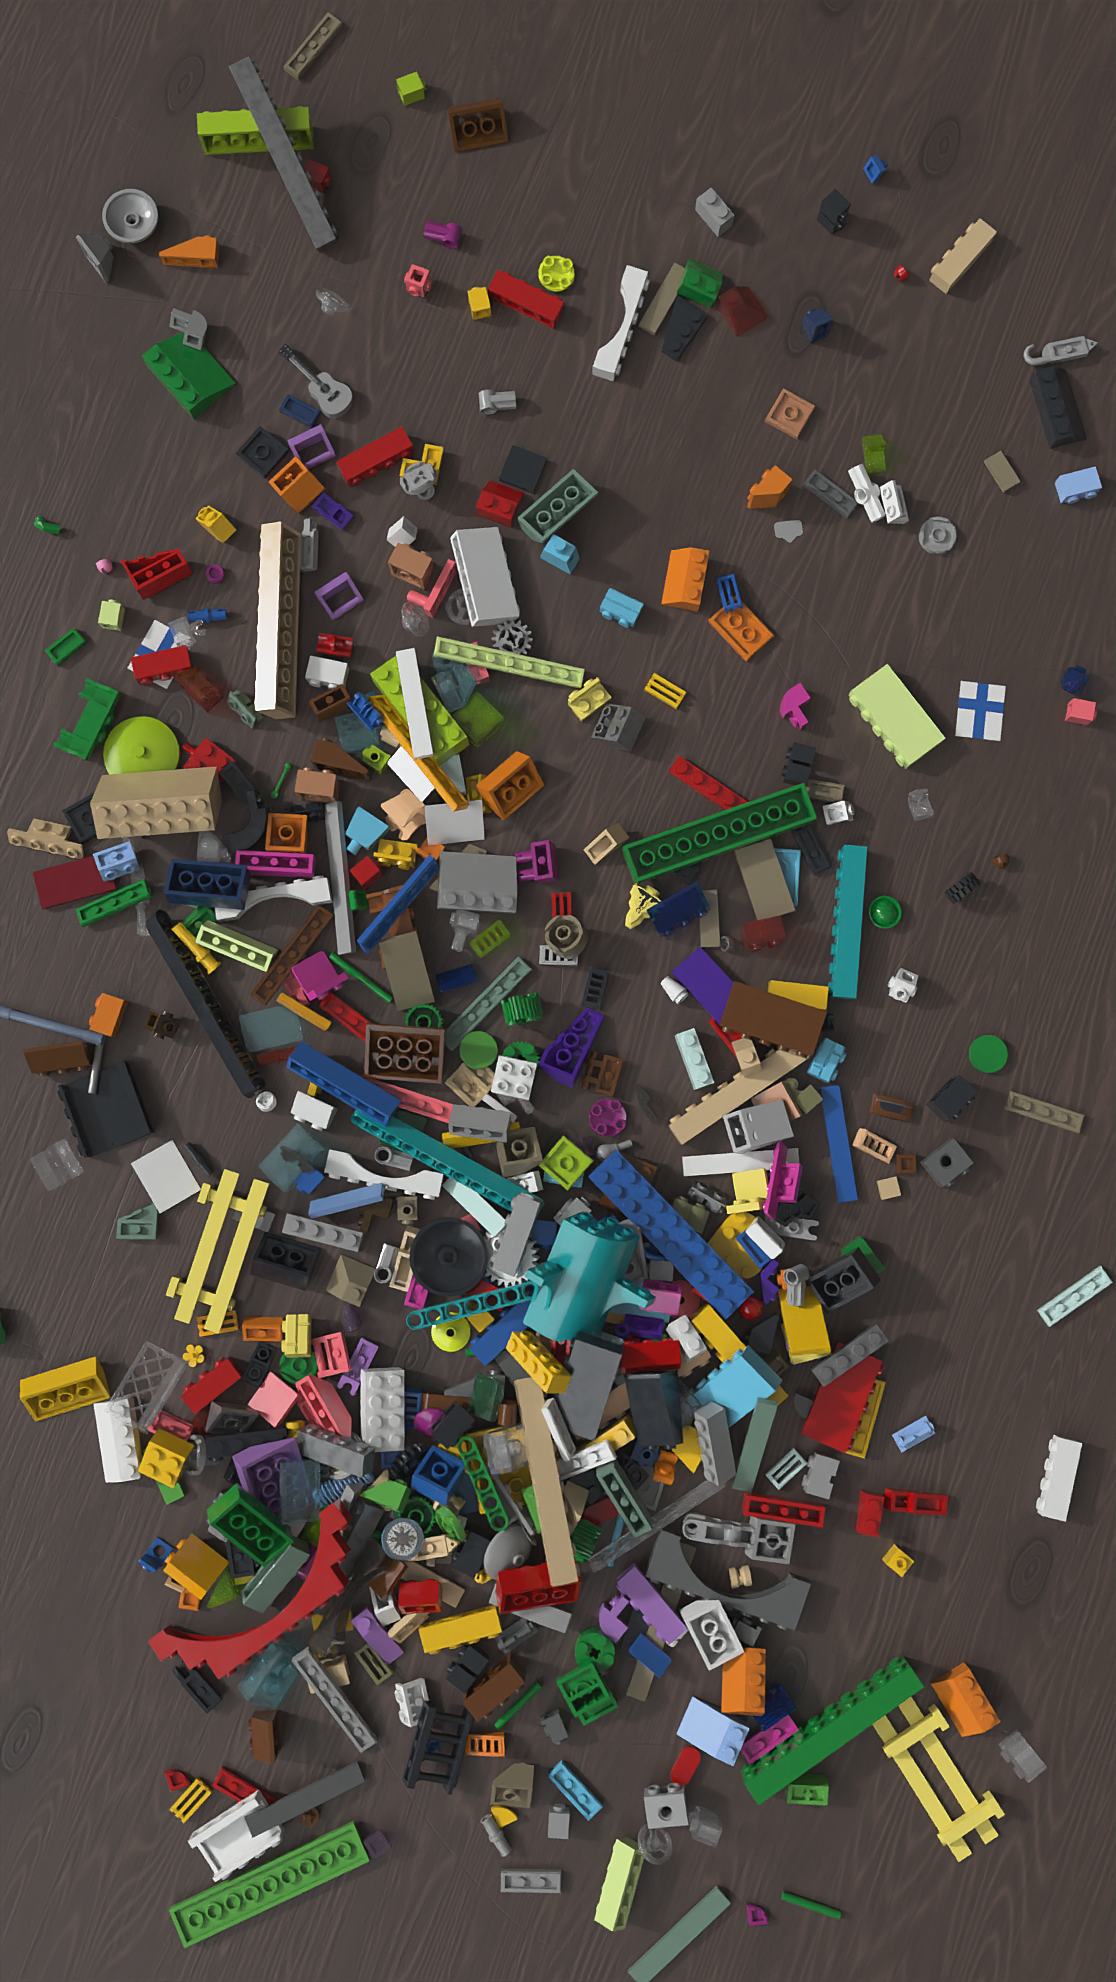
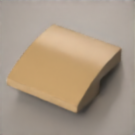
M463 1062L446 1080L445 1084L470 1107H475L491 1091L495 1073L489 1067L476 1070L469 1068Z

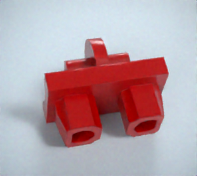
M319 633L316 652L350 658L353 638Z

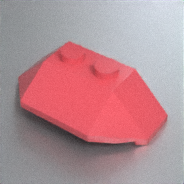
M311 1374L296 1382L297 1392L301 1395L297 1400V1405L308 1424H314L318 1428L331 1430L337 1435L351 1438L352 1418L333 1385Z

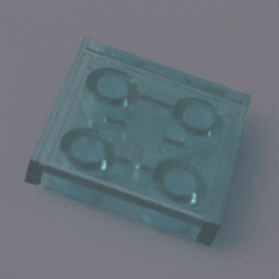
M355 713L334 717L342 750L347 754L362 751L366 747L370 748L371 745L375 747L380 746L377 730L370 731Z

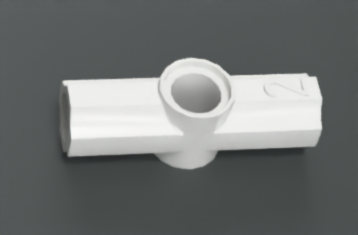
M863 464L850 469L848 472L856 488V501L864 505L872 523L884 518L886 514L878 498L880 495L878 485L871 483Z

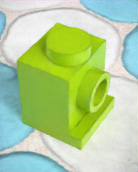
M371 745L370 748L366 747L361 754L363 764L380 775H383L389 766L387 762L391 759V756L374 745ZM373 755H378L377 760L371 759Z

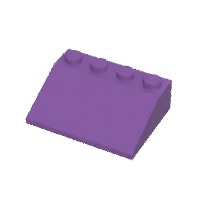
M295 1438L252 1446L232 1456L242 1488L279 1518L284 1519L315 1502Z

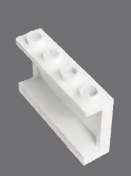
M259 1790L194 1831L188 1841L192 1848L198 1846L215 1873L213 1877L215 1882L219 1879L224 1880L228 1878L233 1870L243 1868L250 1859L260 1857L270 1846L273 1848L282 1841V1836L285 1832L282 1824L254 1838L251 1836L245 1816L269 1805Z

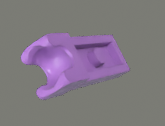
M363 1337L360 1339L350 1359L352 1370L343 1373L337 1388H342L348 1382L352 1385L350 1394L353 1396L356 1394L361 1384V1369L369 1368L379 1345Z

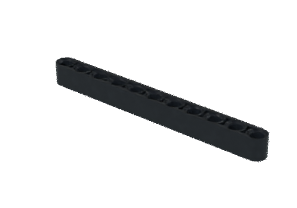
M157 910L145 922L149 934L241 1093L246 1098H253L265 1088L264 1078L188 947L172 931L175 925L170 916L164 910Z

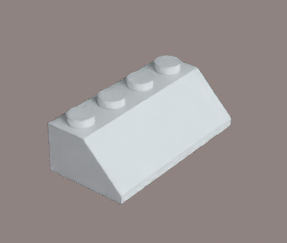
M133 1396L94 1403L105 1481L124 1482L142 1478L144 1474L138 1472L143 1456Z

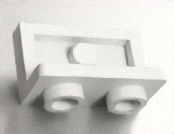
M891 480L880 487L887 522L904 524L909 521L902 488L901 485H896V482Z

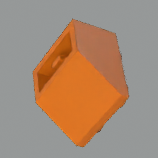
M296 456L269 481L271 486L297 514H300L326 489Z
M776 465L771 470L767 469L761 477L762 481L759 484L756 482L750 489L747 507L749 509L776 507L787 495L792 478Z

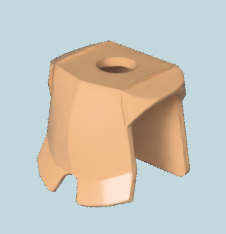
M409 789L402 790L399 795L381 804V808L388 814L385 817L387 825L391 831L400 830L398 838L401 840H408L421 825L426 823V805Z

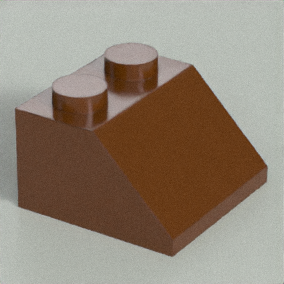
M278 1709L254 1711L248 1722L249 1731H252L250 1752H253L254 1759L275 1763L281 1751Z

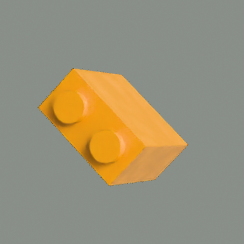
M192 1533L188 1539L184 1537L177 1545L179 1550L176 1554L172 1551L165 1560L167 1565L163 1571L201 1600L229 1562Z

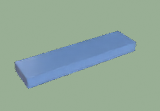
M383 1183L313 1200L310 1202L308 1214L313 1219L383 1201L385 1187Z

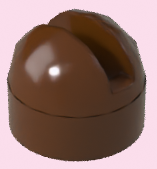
M1007 853L992 858L998 868L1002 869L1003 865L1007 867L1009 864Z

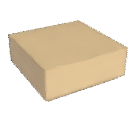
M896 1176L877 1181L881 1200L901 1196Z

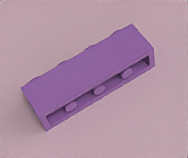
M635 1562L617 1577L618 1590L623 1595L627 1594L630 1597V1604L636 1611L641 1610L644 1614V1621L649 1626L653 1625L657 1631L655 1633L662 1642L666 1640L670 1645L687 1630L684 1620L652 1582L648 1580Z

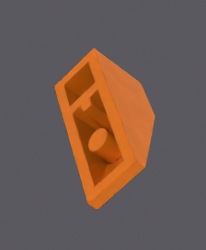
M206 235L193 238L159 252V257L163 265L218 268L220 247L217 238Z

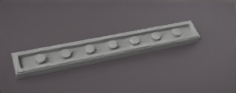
M335 801L324 805L338 955H345L356 952L353 914L348 894L350 883L342 802Z

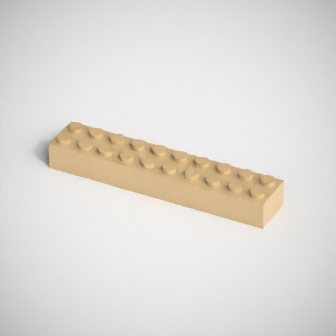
M283 522L262 524L260 533L259 615L257 625L258 643L256 645L257 673L255 681L256 699L254 704L255 711L274 719L295 718L301 533Z

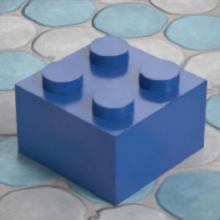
M432 1445L412 1476L411 1488L446 1506L465 1477L466 1467L464 1462Z

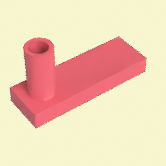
M448 559L429 597L410 590L407 600L422 606L425 613L434 618L458 571L456 563Z

